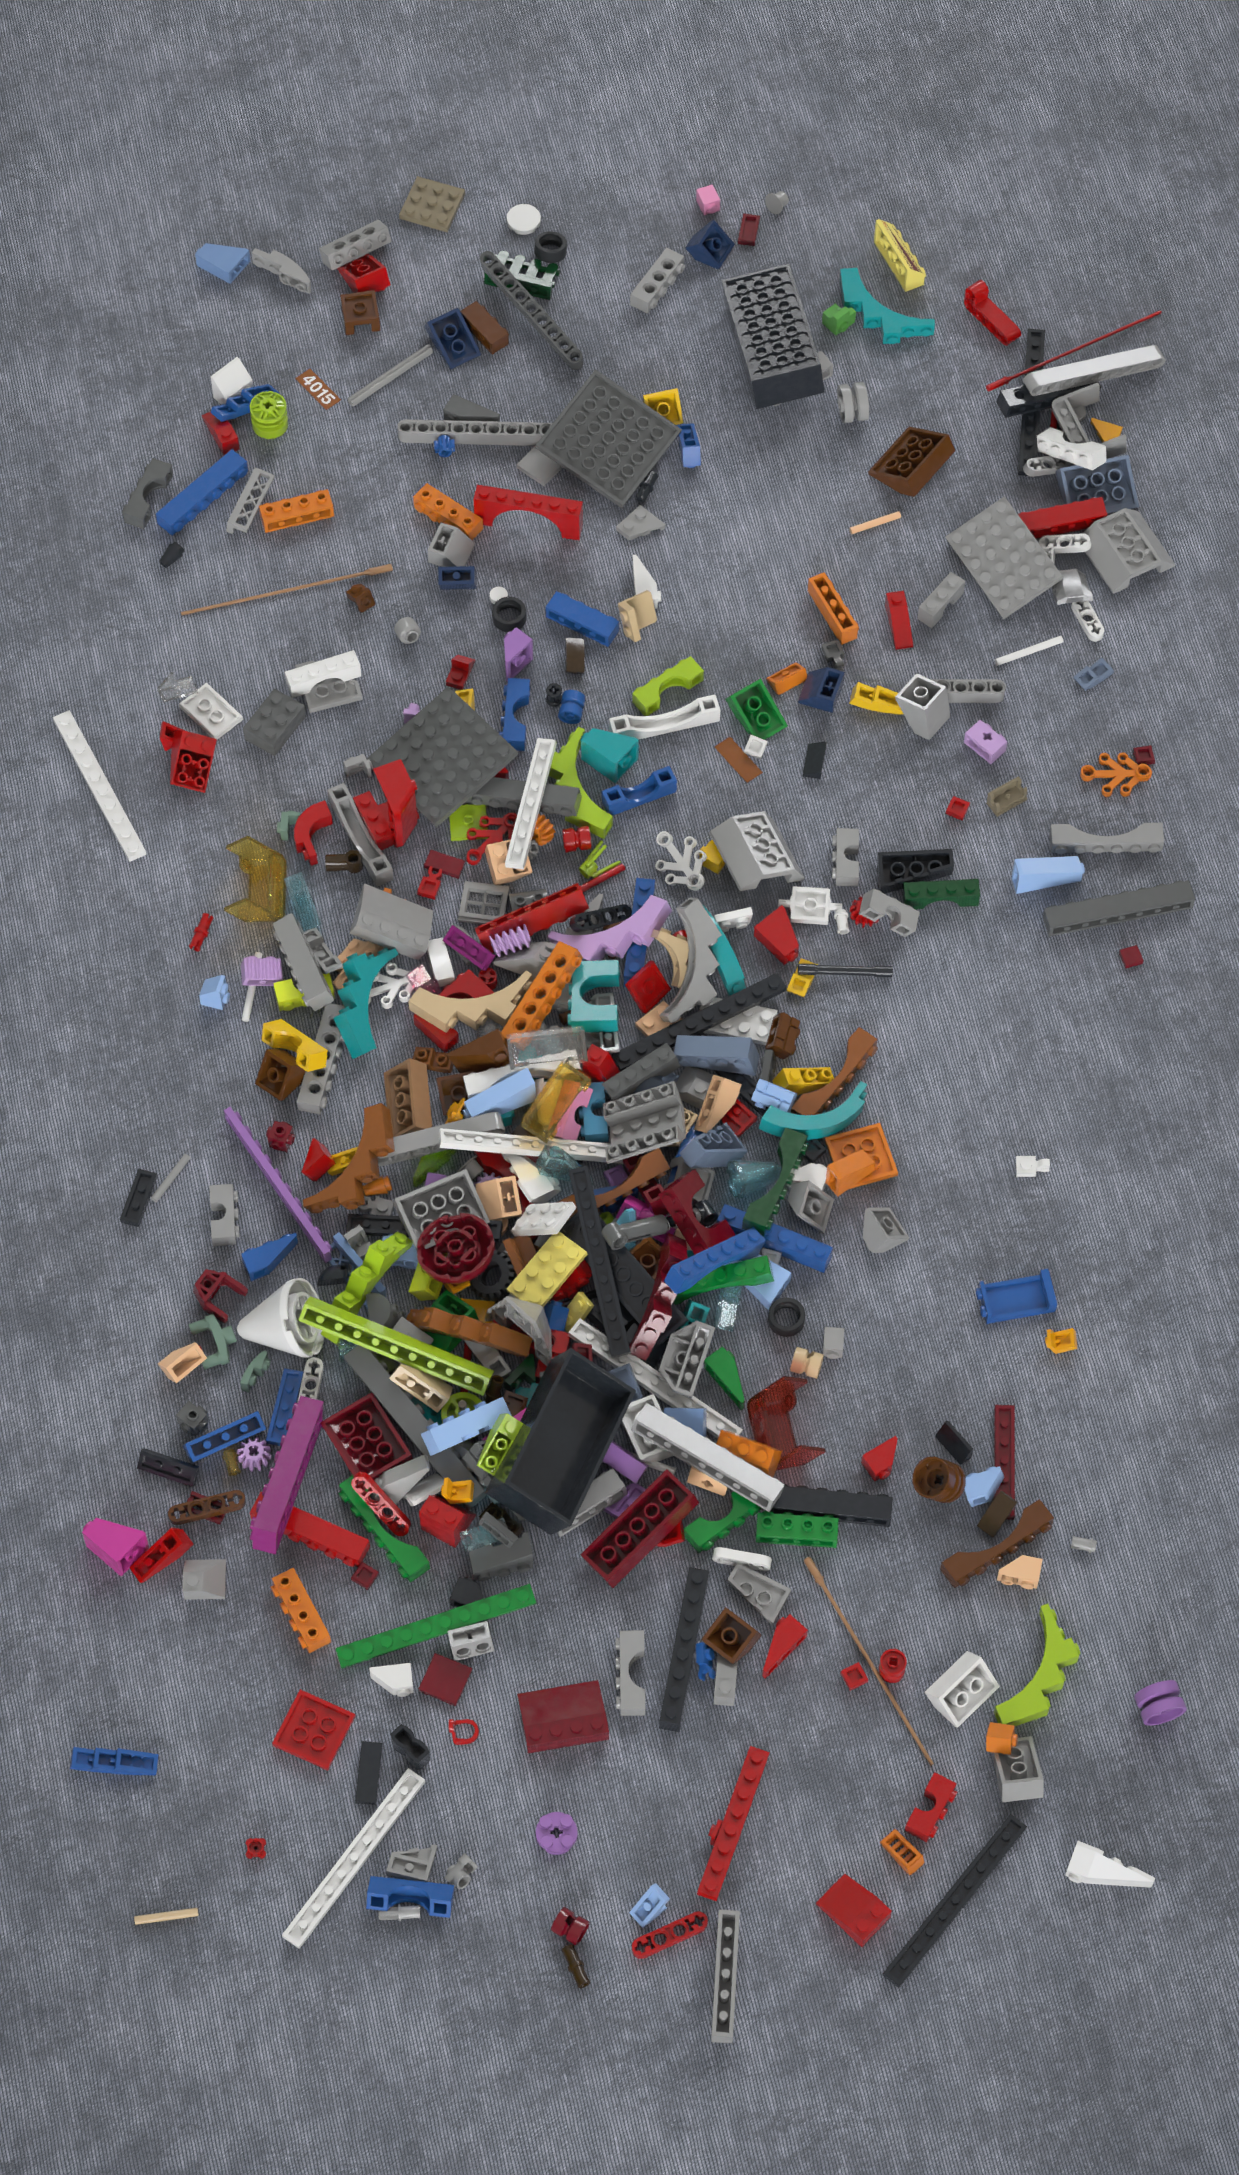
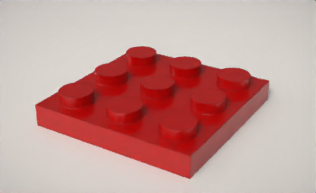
M300 1689L272 1742V1746L328 1771L356 1715Z

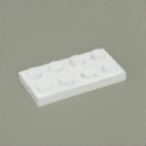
M714 997L710 1004L706 1006L701 1005L700 1010L723 999ZM755 1006L703 1033L721 1037H751L753 1043L766 1046L772 1020L777 1015L778 1010Z

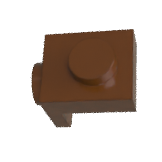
M361 583L353 585L351 589L345 592L347 598L356 603L361 613L375 605L370 589Z

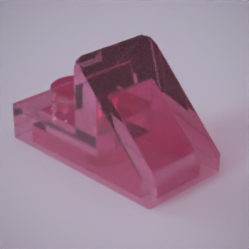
M422 964L405 975L415 991L421 987L436 995L441 993L438 980H432Z

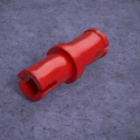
M202 914L198 927L194 929L195 934L189 944L190 949L194 947V951H200L204 939L209 934L208 930L214 919L212 915L208 918L209 914Z

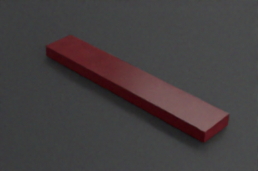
M1015 1405L994 1406V1467L1000 1466L1004 1474V1479L996 1491L994 1499L1002 1490L1015 1500ZM1015 1508L1007 1519H1015Z

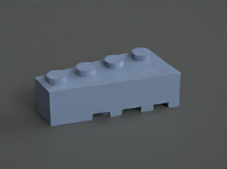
M677 1035L674 1054L681 1066L756 1076L759 1054L751 1037Z
M726 1122L714 1130H709L706 1134L703 1133L693 1138L680 1152V1155L684 1159V1163L690 1168L734 1167L748 1151Z

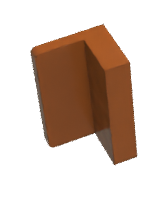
M519 1236L515 1239L508 1238L503 1241L517 1276L537 1253L530 1236Z

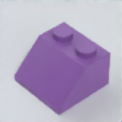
M517 627L512 632H508L504 637L506 681H508V678H514L533 660V639Z

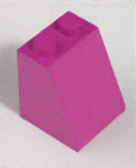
M95 1518L93 1521L88 1522L82 1531L86 1547L120 1576L149 1549L146 1533L103 1519Z

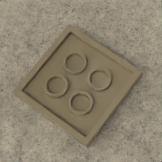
M417 176L401 209L399 219L448 232L465 196V189Z

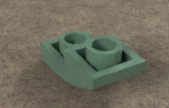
M263 1350L246 1369L240 1382L242 1391L250 1392L251 1386H255L257 1376L263 1377L264 1371H268L271 1360L268 1359L267 1351Z

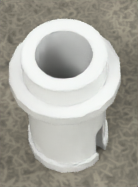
M839 909L834 914V919L837 922V932L841 935L850 932L847 919L849 914L845 909Z

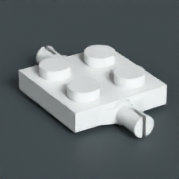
M793 886L790 900L779 899L778 907L781 905L789 907L791 923L828 925V916L831 910L837 911L842 909V903H831L830 889Z

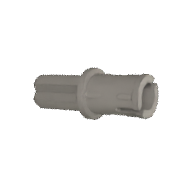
M398 1904V1907H391L388 1911L378 1910L379 1920L399 1919V1922L402 1919H420V1905L401 1906V1904Z

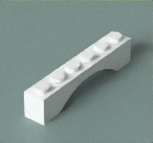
M716 695L697 698L680 709L661 715L642 717L626 714L609 718V732L635 737L638 740L718 722L720 721V707Z
M576 1050L564 1051L556 1055H546L543 1058L529 1059L522 1063L508 1064L505 1067L490 1068L487 1071L474 1072L463 1076L467 1097L470 1099L525 1068L529 1069L532 1078H553L564 1081L582 1079Z

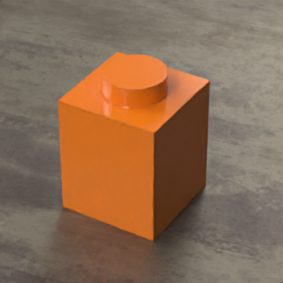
M990 1722L986 1735V1751L1011 1755L1013 1747H1016L1018 1742L1015 1726Z

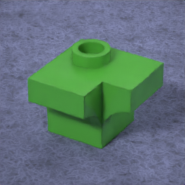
M835 303L823 312L822 324L836 336L846 331L850 325L855 323L856 311L852 307L847 308L845 306L841 308Z

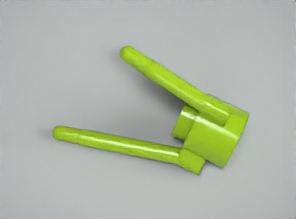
M602 840L599 841L585 862L578 868L579 872L586 879L590 877L594 879L621 863V861H617L599 871L596 870L598 866L594 861L607 847V845H603L599 849L603 844Z

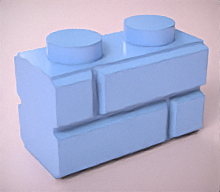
M759 1079L751 1100L755 1101V1106L764 1110L766 1106L770 1107L772 1105L790 1113L797 1093Z

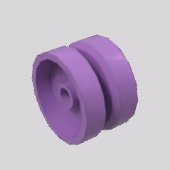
M1175 1680L1154 1683L1135 1694L1134 1699L1137 1707L1143 1709L1140 1715L1145 1725L1153 1726L1166 1723L1186 1712L1187 1707L1184 1699L1178 1697L1181 1691Z

